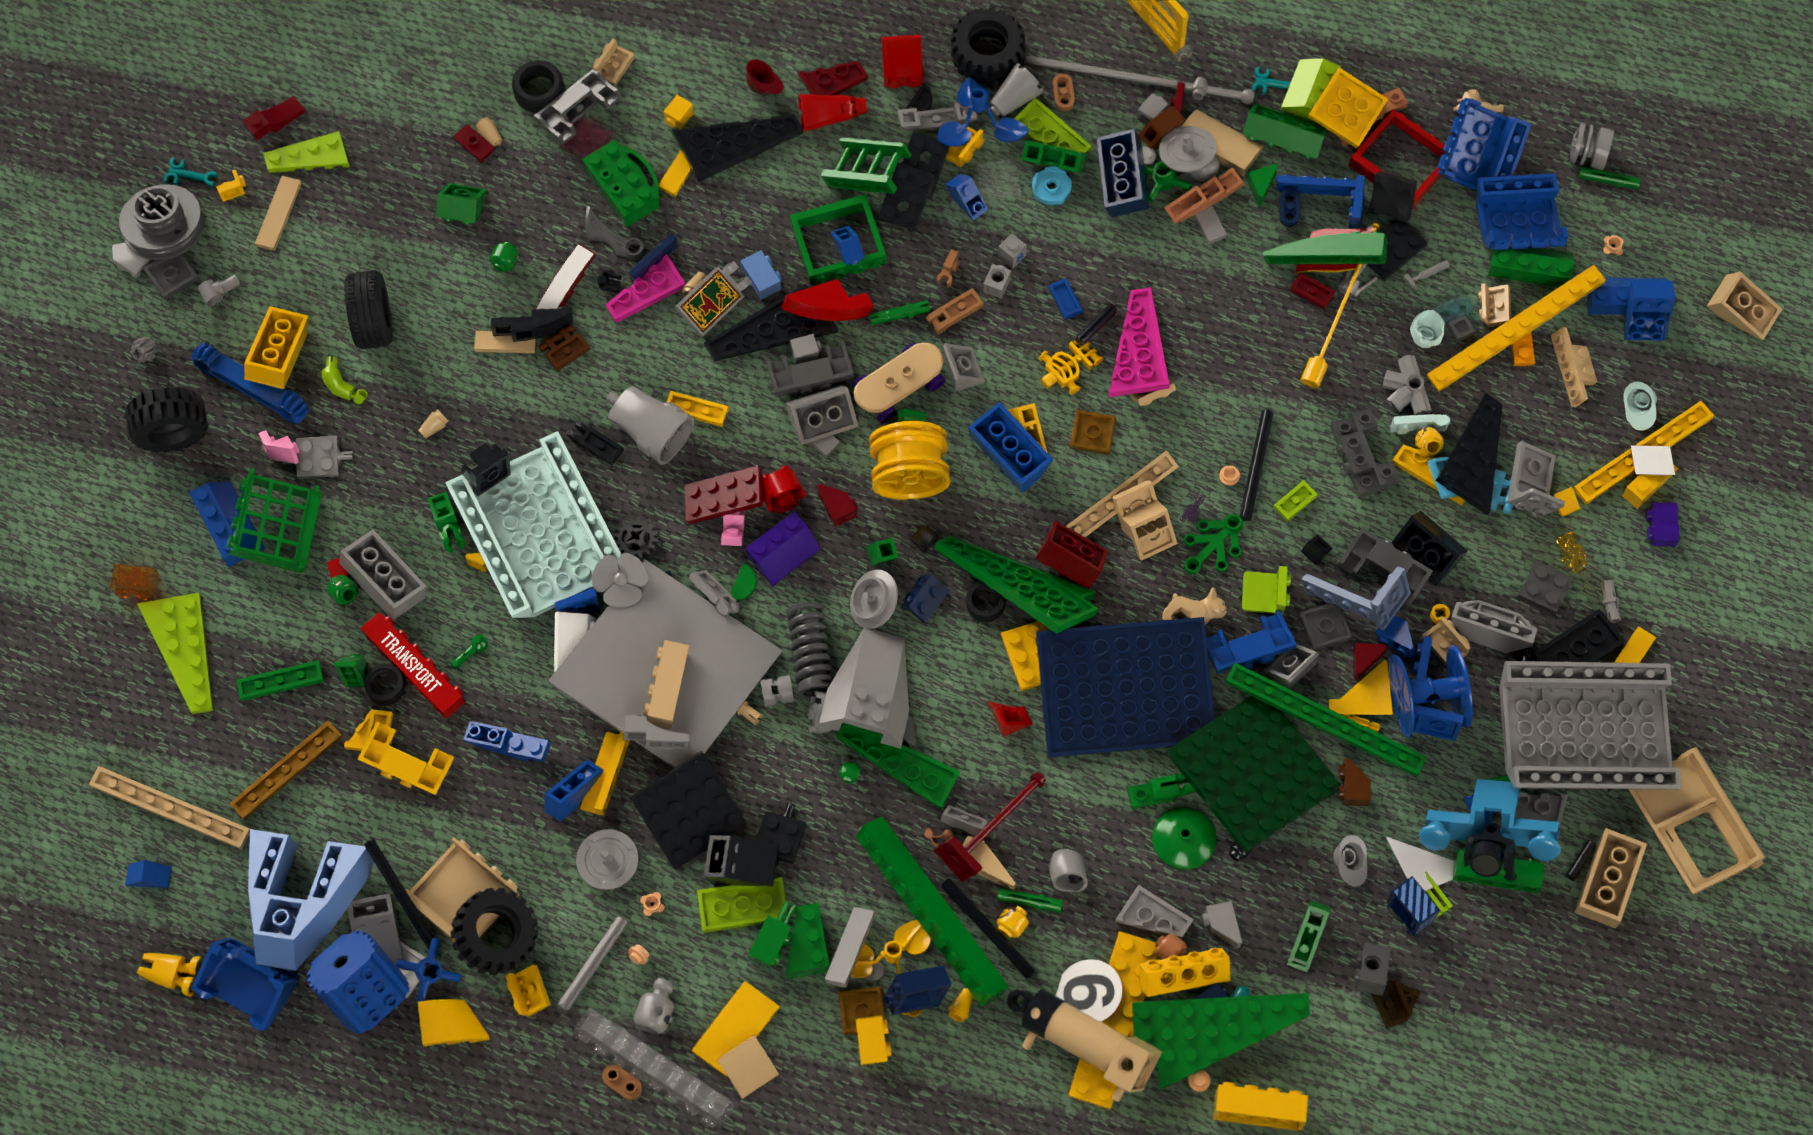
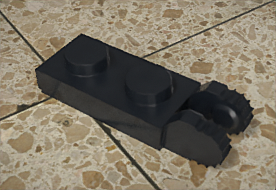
M579 421L574 426L585 434L581 437L572 431L567 433L568 438L611 466L624 451L621 445Z

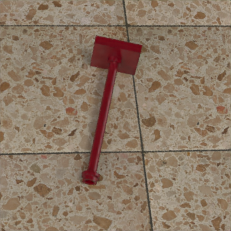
M1041 773L1032 774L1030 776L1031 782L965 847L953 836L933 850L961 882H964L969 877H973L983 869L970 853L1037 787L1042 788L1045 785L1046 778Z

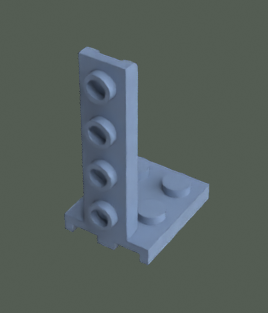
M1399 566L1396 567L1393 573L1388 575L1386 583L1382 588L1378 589L1373 601L1309 574L1304 575L1302 578L1304 590L1310 596L1320 597L1329 604L1334 603L1345 611L1355 612L1364 619L1369 618L1376 622L1377 628L1382 630L1386 629L1411 594L1405 569Z

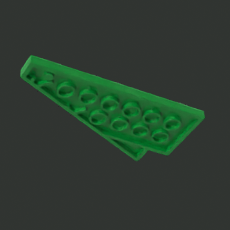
M1309 993L1132 1002L1134 1037H1138L1162 1051L1154 1069H1158L1159 1089H1164L1309 1017Z

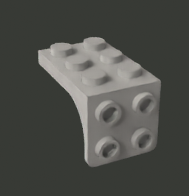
M1523 441L1517 443L1507 503L1514 505L1517 509L1529 511L1536 517H1543L1563 508L1565 505L1564 501L1549 495L1556 456Z

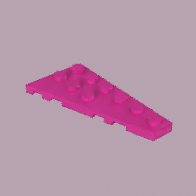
M1151 287L1131 290L1115 369L1112 375V383L1109 389V397L1170 389Z

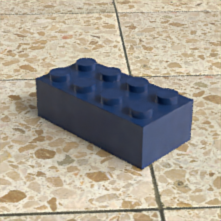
M1130 129L1098 137L1097 146L1104 206L1109 215L1113 218L1150 209L1142 142L1136 130Z

